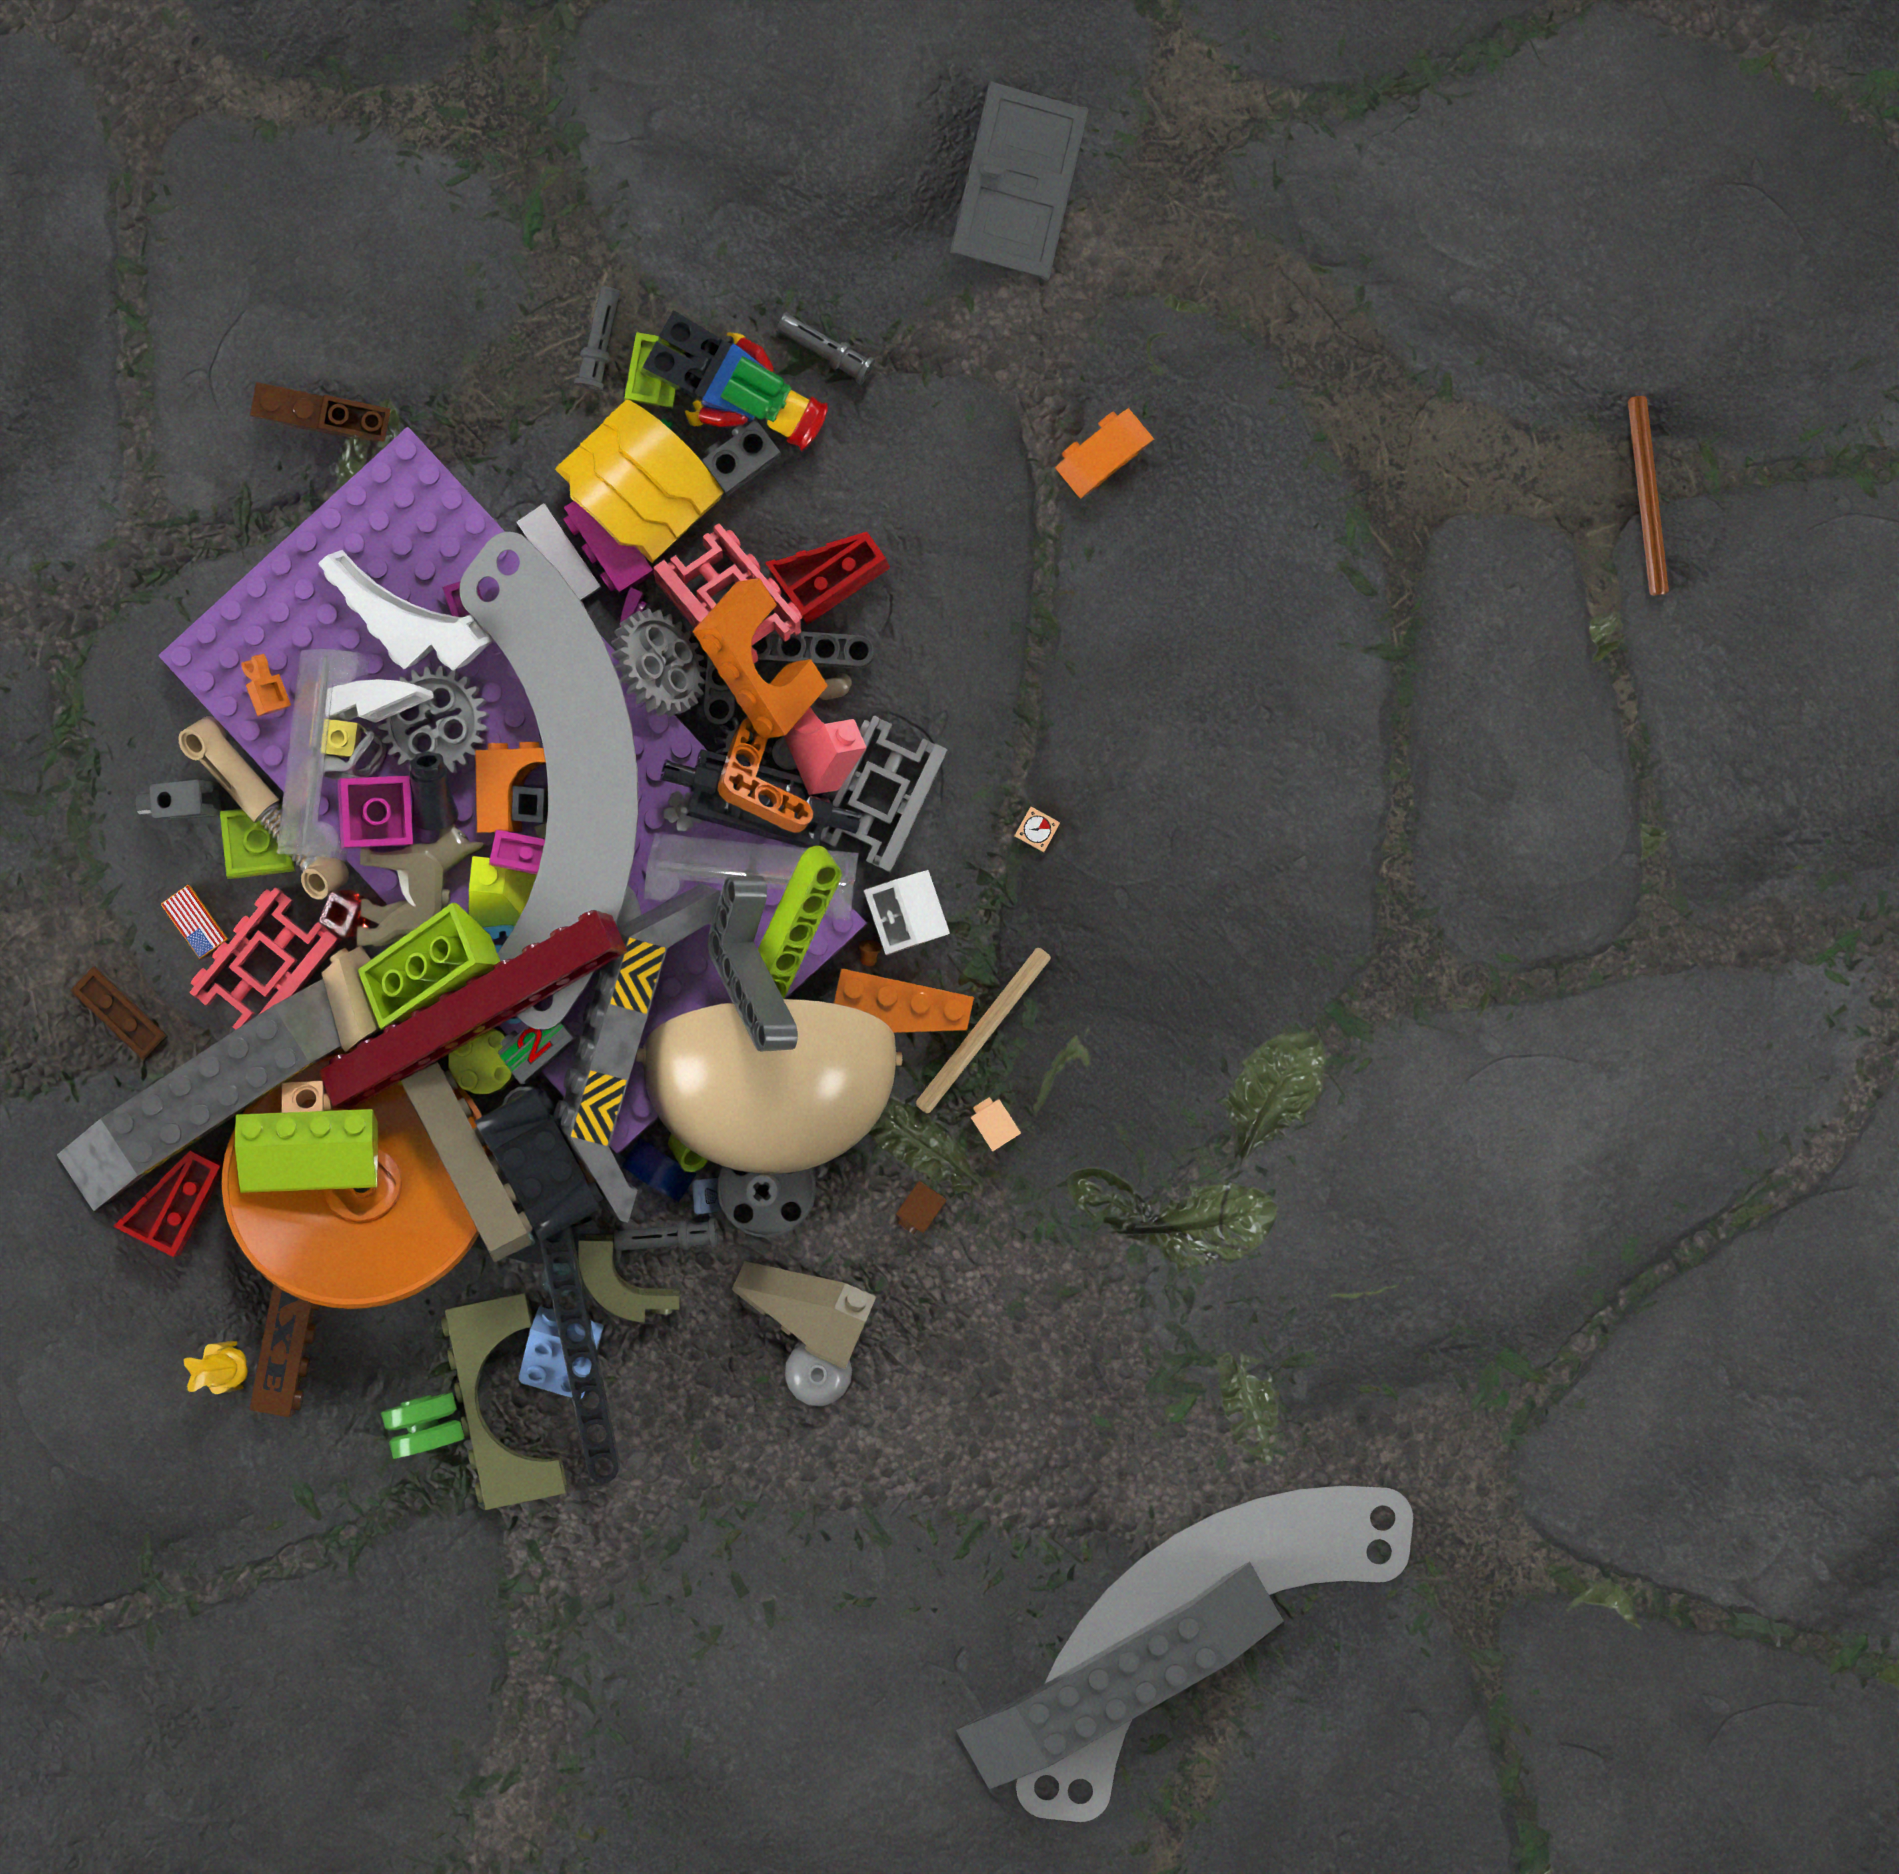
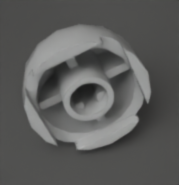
M802 1342L791 1352L786 1362L785 1379L788 1389L796 1399L807 1405L824 1406L834 1403L845 1394L851 1383L852 1366L850 1359L846 1368L843 1369L813 1356L805 1349L806 1344Z

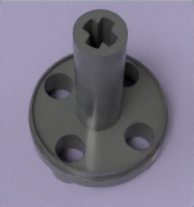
M723 1166L718 1178L717 1191L721 1208L735 1227L752 1236L770 1238L781 1236L794 1230L805 1220L814 1204L816 1181L812 1168L794 1173L761 1174L749 1172L746 1175H739L733 1169ZM761 1185L769 1187V1194L765 1195L761 1192ZM792 1201L799 1204L801 1207L799 1219L789 1221L783 1216L782 1208L787 1202ZM739 1204H748L753 1209V1218L750 1222L742 1223L736 1219L734 1212Z

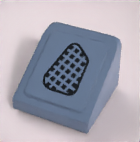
M718 1178L694 1180L692 1187L695 1213L704 1214L721 1211L722 1208L717 1191Z

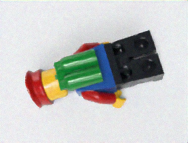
M673 310L659 335L658 341H656L647 357L641 373L651 378L654 377L696 399L693 402L696 411H685L689 424L692 426L708 424L717 427L742 426L747 421L753 422L755 417L759 419L766 418L768 419V426L786 436L788 443L799 446L801 451L807 449L816 438L825 421L828 403H821L813 396L807 399L791 390L792 387L785 384L782 377L773 373L774 367L763 347L745 338L744 335L728 332L726 335L732 336L734 339V343L730 344Z

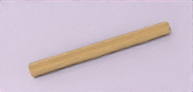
M1041 948L1034 950L917 1099L916 1106L927 1114L933 1110L1050 961L1051 957Z

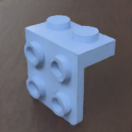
M539 1306L530 1329L519 1373V1381L529 1386L572 1398L554 1309ZM591 1320L597 1349L604 1325ZM573 1323L568 1326L567 1335L572 1341L579 1342L584 1339L585 1330L580 1324ZM585 1357L575 1359V1371L581 1375L590 1374L591 1361Z

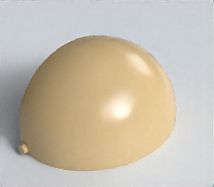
M783 999L797 1026V1045L793 1050L760 1052L755 1048L732 1002L694 1010L661 1024L651 1032L645 1045L642 1048H638L635 1061L642 1062L647 1093L660 1120L690 1150L707 1160L739 1171L761 1174L790 1173L816 1167L845 1153L857 1144L877 1122L891 1094L895 1068L902 1065V1052H896L895 1036L892 1029L879 1018L851 1007L819 1001Z

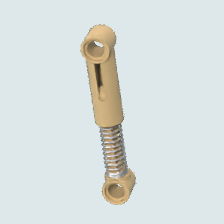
M206 716L180 732L179 745L183 753L190 759L199 760L253 822L261 821V825H265V829H269V834H273V838H277L276 842L281 843L280 847H285L284 852H289L288 856H293L292 861H297L296 865H299L300 870H303L301 875L303 888L311 897L323 899L347 883L349 872L345 863L337 856H326L321 854L319 850L314 851L315 845L309 846L311 841H305L307 836L302 838L303 832H297L299 827L294 829L295 823H289L291 818L286 820L287 814L282 815L283 809L278 810L280 800L226 740L225 729L216 718Z

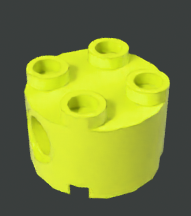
M493 1028L449 1053V1069L454 1080L462 1089L474 1094H492L505 1089L514 1079L513 1073L498 1054L503 1048L500 1042L507 1036L504 1032Z

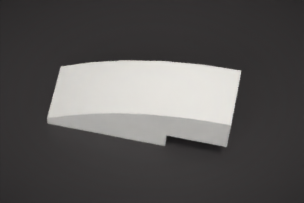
M381 679L345 683L320 692L326 716L334 720L346 722L359 716L376 723L434 698L432 691L420 686L401 681Z

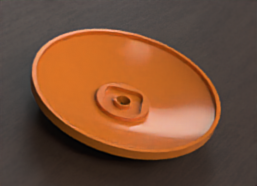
M353 1047L347 1052L340 1049L307 1068L286 1083L323 1081L319 1070L330 1065L329 1061L335 1056L349 1054L357 1048ZM456 1082L458 1088L453 1090L457 1100L465 1099L473 1115L468 1118V1121L474 1129L477 1127L474 1121L482 1117L472 1098ZM395 1084L351 1109H373L378 1121L377 1187L370 1188L364 1193L356 1192L354 1188L241 1193L235 1152L234 1128L226 1149L222 1169V1195L227 1220L236 1241L252 1265L267 1280L283 1291L313 1304L333 1308L358 1309L387 1305L415 1295L436 1283L462 1260L479 1236L475 1224L413 1108L403 1085ZM282 1085L246 1108L243 1114L281 1113ZM308 1099L300 1107L310 1108L315 1104L316 1100ZM333 1107V1111H337V1110H347V1109H341V1108ZM488 1145L483 1147L487 1157L494 1155Z

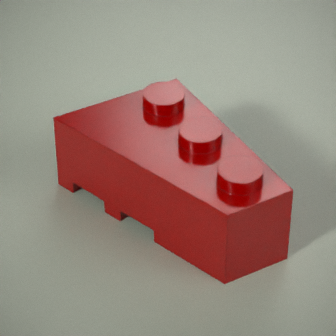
M868 532L827 543L826 546L810 551L803 550L795 553L796 555L780 560L773 559L765 562L770 573L788 599L798 608L802 619L807 625L890 569L886 557Z
M198 1150L189 1151L113 1227L172 1257L180 1256L222 1175L223 1163Z

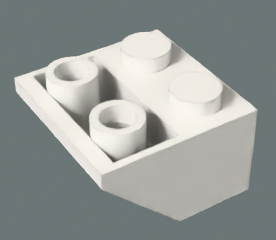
M929 870L864 890L886 955L950 934Z

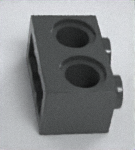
M757 420L751 424L747 421L744 425L737 426L731 432L733 435L731 439L724 444L718 441L704 452L707 457L702 460L703 464L714 476L727 497L781 457V452ZM752 437L758 438L763 442L762 449L755 454L748 453L744 449V443ZM728 457L736 462V467L731 473L723 474L717 470V464L722 458Z

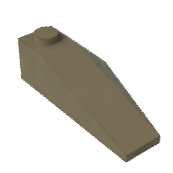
M744 1261L732 1288L736 1294L761 1314H769L782 1325L781 1330L787 1335L793 1334L805 1343V1349L813 1356L843 1369L848 1364L876 1299V1296L843 1282Z

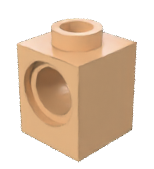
M323 1081L282 1083L281 1113L333 1111V1105ZM308 1099L316 1100L315 1104L310 1108L300 1107Z
M989 1097L973 1107L976 1114L971 1116V1119L992 1151L1021 1134L1000 1099L993 1102Z

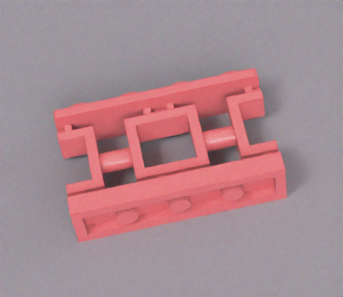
M718 523L713 527V533H707L703 536V545L708 550L707 553L687 567L683 565L676 555L670 559L668 564L663 560L653 567L655 582L695 629L715 607L716 603L711 598L732 582L736 583L760 578L777 605L773 609L775 613L765 619L757 627L753 635L751 654L753 663H756L758 656L752 645L774 630L785 642L790 639L791 634L797 636L801 633L802 615L792 602L787 604L780 596L782 592L777 583L772 578L766 579L760 572L761 567L752 554L746 555L742 551L740 541L734 532L730 529L726 531ZM723 550L734 565L718 574L712 566L723 559ZM701 574L708 583L696 590V598L685 584Z
M274 888L272 891L266 889L255 902L258 908L250 918L244 916L233 930L236 933L235 937L229 944L223 942L212 955V958L215 959L214 963L208 970L202 968L191 981L194 987L189 993L197 997L204 1005L209 1006L219 994L242 1013L241 1017L232 1026L235 1030L246 1024L255 1014V1012L241 1002L252 988H255L264 997H269L275 988L278 989L276 994L259 1013L261 1014L273 1005L301 991L342 940L321 922H317L307 934L286 917L284 913L294 901L279 888ZM278 902V907L271 915L285 925V927L274 940L259 930L250 940L248 937ZM295 935L309 945L319 935L321 937L293 973H291V968L298 960L285 951L284 948ZM261 942L285 960L284 964L266 986L241 967ZM236 955L237 957L229 968L239 975L242 980L231 993L219 983H215L207 992L206 989L231 958Z

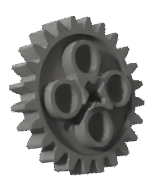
M646 609L643 612L638 611L620 623L621 627L614 631L618 638L611 641V644L618 650L611 653V656L619 660V664L614 666V668L623 674L619 679L620 683H627L629 685L626 692L627 695L635 693L637 695L636 704L639 705L642 702H646V711L650 712L656 709L657 716L665 713L668 717L675 714L679 715L697 704V698L704 694L700 687L706 684V681L700 675L705 673L706 669L699 665V661L703 660L704 656L695 653V649L699 644L690 643L689 641L691 632L683 633L681 631L682 622L672 624V615L668 614L663 617L659 609L653 613L650 609Z
M425 666L423 676L413 669L411 670V681L402 676L399 677L401 682L414 684L432 691L434 698L418 704L419 715L416 719L408 721L405 716L406 710L386 718L387 723L378 726L379 730L389 733V735L381 740L382 743L394 745L388 754L392 757L401 754L397 764L405 766L415 758L416 754L421 753L418 750V741L422 736L429 735L432 744L427 751L440 753L443 756L444 765L450 772L457 773V762L466 767L469 766L466 755L469 753L475 756V743L481 745L486 743L479 737V733L489 731L490 728L481 724V720L490 717V714L479 710L487 702L483 698H474L480 691L478 687L474 686L467 689L470 683L468 677L465 676L457 682L459 672L456 670L451 671L446 677V670L442 666L438 667L435 675L429 666ZM442 691H448L451 696L449 704L446 707L439 708L436 702L437 696ZM458 708L462 709V712L456 716L442 718ZM431 715L442 718L436 722L437 728L426 725L432 721ZM455 722H461L463 726L461 736L457 739H451L449 736L450 726ZM426 725L421 727L420 729H417L410 735H407L406 733L407 730L412 727Z

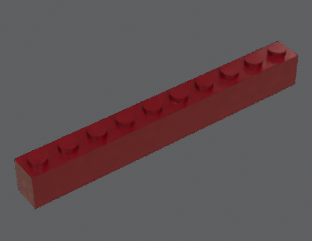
M597 910L583 913L578 917V922L569 927L564 926L555 929L550 933V938L545 941L526 946L522 949V954L498 962L495 964L493 971L486 975L472 977L466 982L467 986L458 991H450L441 995L438 998L439 1002L430 1007H422L413 1011L411 1018L402 1023L398 1022L387 1026L383 1030L384 1033L376 1038L361 1041L356 1045L357 1049L349 1054H341L332 1058L329 1061L330 1065L319 1070V1073L333 1107L347 1110L357 1107L399 1083L401 1080L413 1075L626 953L627 949L613 916Z

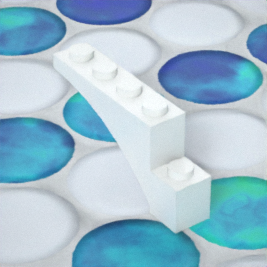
M343 550L327 555L318 563L324 570L326 579L338 587L346 597L347 605L353 611L359 613L367 623L369 632L375 638L380 639L388 649L390 658L403 669L418 664L435 649L438 659L454 671L466 666L494 641L472 615L456 617L436 613L395 596L358 568Z

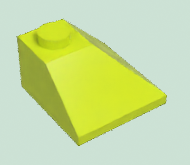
M472 856L469 883V915L481 927L512 925L515 927L527 904L537 875L489 865L490 858Z

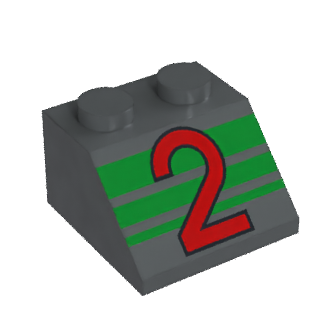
M563 1020L558 1025L549 1029H535L527 1026L519 1034L514 1030L500 1042L503 1048L498 1054L521 1084H528L576 1041L577 1036Z

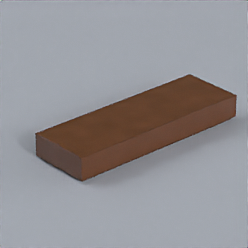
M93 966L70 990L142 1060H146L168 1037L158 1025L96 966Z

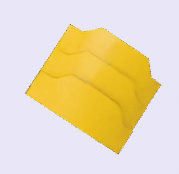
M628 399L614 410L579 447L555 468L570 484V498L586 510L619 545L635 546L651 563L713 507L724 493L707 467L672 430L644 408Z

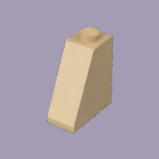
M362 946L350 952L346 948L338 951L329 958L332 964L321 972L341 1047L345 1052L355 1047L361 1041L369 1039L384 1030L379 1027L358 973V969L371 960Z

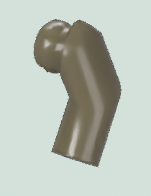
M839 673L836 677L825 679L828 686L819 698L830 700L845 696L852 685L851 678L847 674Z

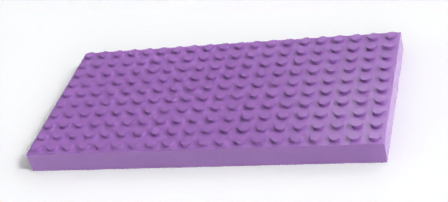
M406 427L158 655L387 905L406 899L401 890L397 871L360 865L361 848H341L338 781L322 775L320 762L325 755L319 753L323 719H334L326 716L320 692L337 685L361 680L381 679L400 681L399 677L402 676L411 681V670L414 669L423 676L425 666H429L434 675L439 666L444 667L446 677L452 670L438 659L435 649L418 664L403 669L400 665L396 664L390 658L388 649L380 639L375 638L369 632L367 623L359 613L353 611L347 605L346 597L338 587L326 579L324 570L318 563L327 555L343 550L358 568L395 596L421 608L451 615L442 587L461 581L464 572L485 544L495 535L505 532L409 427ZM512 550L502 552L497 561L499 571L508 576L518 570L520 565L519 556ZM492 577L483 578L478 586L483 601L491 602L499 594V584ZM602 637L613 665H618L619 660L611 656V653L615 652V650ZM497 643L488 645L470 663L456 669L459 672L457 682L466 676L470 679L467 689L474 686L480 689L474 698L485 699L487 703L480 707L479 710L490 714V717L481 720V724L490 728L489 731L479 733V737L486 743L485 745L475 743L474 748L476 750H488V743H508V749H519V742H540V748H544L536 716L524 686L509 659ZM259 654L266 656L271 676L280 674L291 706L285 710L257 716L246 687V684L252 680L246 677L241 666L242 662L251 660L252 656ZM616 671L618 678L620 679L623 676V674L621 671ZM621 683L632 724L638 767V823L634 860L628 885L638 899L641 915L699 884H705L721 891L724 881L728 876L761 875L766 881L767 899L754 940L758 949L802 856V852L792 844L702 820V823L692 821L693 827L689 828L686 832L678 831L677 821L670 823L668 819H665L663 810L673 807L668 803L671 793H675L678 790L682 793L684 799L687 792L690 793L689 787L660 780L661 774L664 773L661 771L665 760L668 759L672 762L695 767L698 753L701 749H706L675 715L668 717L665 713L657 716L656 709L647 712L646 702L637 705V695L635 693L627 695L626 692L629 685ZM442 691L437 696L436 702L439 708L446 707L449 704L451 696L448 691ZM418 705L406 709L405 716L408 721L418 717ZM458 708L442 718L456 716L462 712V709ZM431 715L432 721L426 725L437 728L436 722L442 718ZM358 716L347 721L358 723L362 727L372 730L381 739L389 735L388 732L378 729V726L387 723V719L375 723ZM455 722L449 728L451 739L459 738L463 732L461 722ZM426 725L412 727L408 729L406 733L407 735H410L417 729H420L421 727ZM364 732L361 734V741L366 737ZM424 735L419 739L417 746L420 752H426L431 747L432 741L429 735ZM372 740L367 750L359 758L355 769L361 770L372 761L381 746ZM387 744V755L384 762L370 777L410 776V762L405 766L397 764L401 754L394 757L390 756L388 752L394 745ZM468 753L466 758L469 766L466 767L457 762V773L455 774L447 768L453 799L459 812L455 824L468 837L470 842H483L486 844V847L467 856L458 865L445 873L444 889H450V904L457 903L469 914V883L472 856L490 858L495 833L477 832L475 756ZM338 757L345 763L349 761V758ZM546 764L533 770L527 777L524 785L548 786ZM410 780L411 814H412V788H411V780ZM522 821V832L512 833L537 838L535 826L545 823ZM412 823L413 844L434 843L439 840V830H423ZM406 846L366 848H371L374 852L383 853L398 851ZM837 890L827 907L785 999L789 998L868 925ZM710 924L703 926L667 948L638 1048H642L645 1045L648 1036L653 1030L672 1018L701 1008L732 1003L708 953ZM503 931L502 937L492 939L494 945L505 943L508 938L506 931ZM597 970L594 971L589 983L563 1019L564 1023L577 1037L583 1034L586 1022L583 1021V1014L587 1003H592L596 990L593 989V980ZM553 995L533 1005L535 1009L541 1007L544 1011L547 1010L553 1003ZM522 1021L517 1024L504 1022L499 1026L509 1035L514 1030L519 1034L528 1025ZM575 1042L541 1071L563 1096H565L567 1089L564 1087L566 1072L568 1068H573L576 1055L573 1054ZM635 1060L609 1145L617 1154L621 1153L659 1118L647 1093L642 1062H636Z

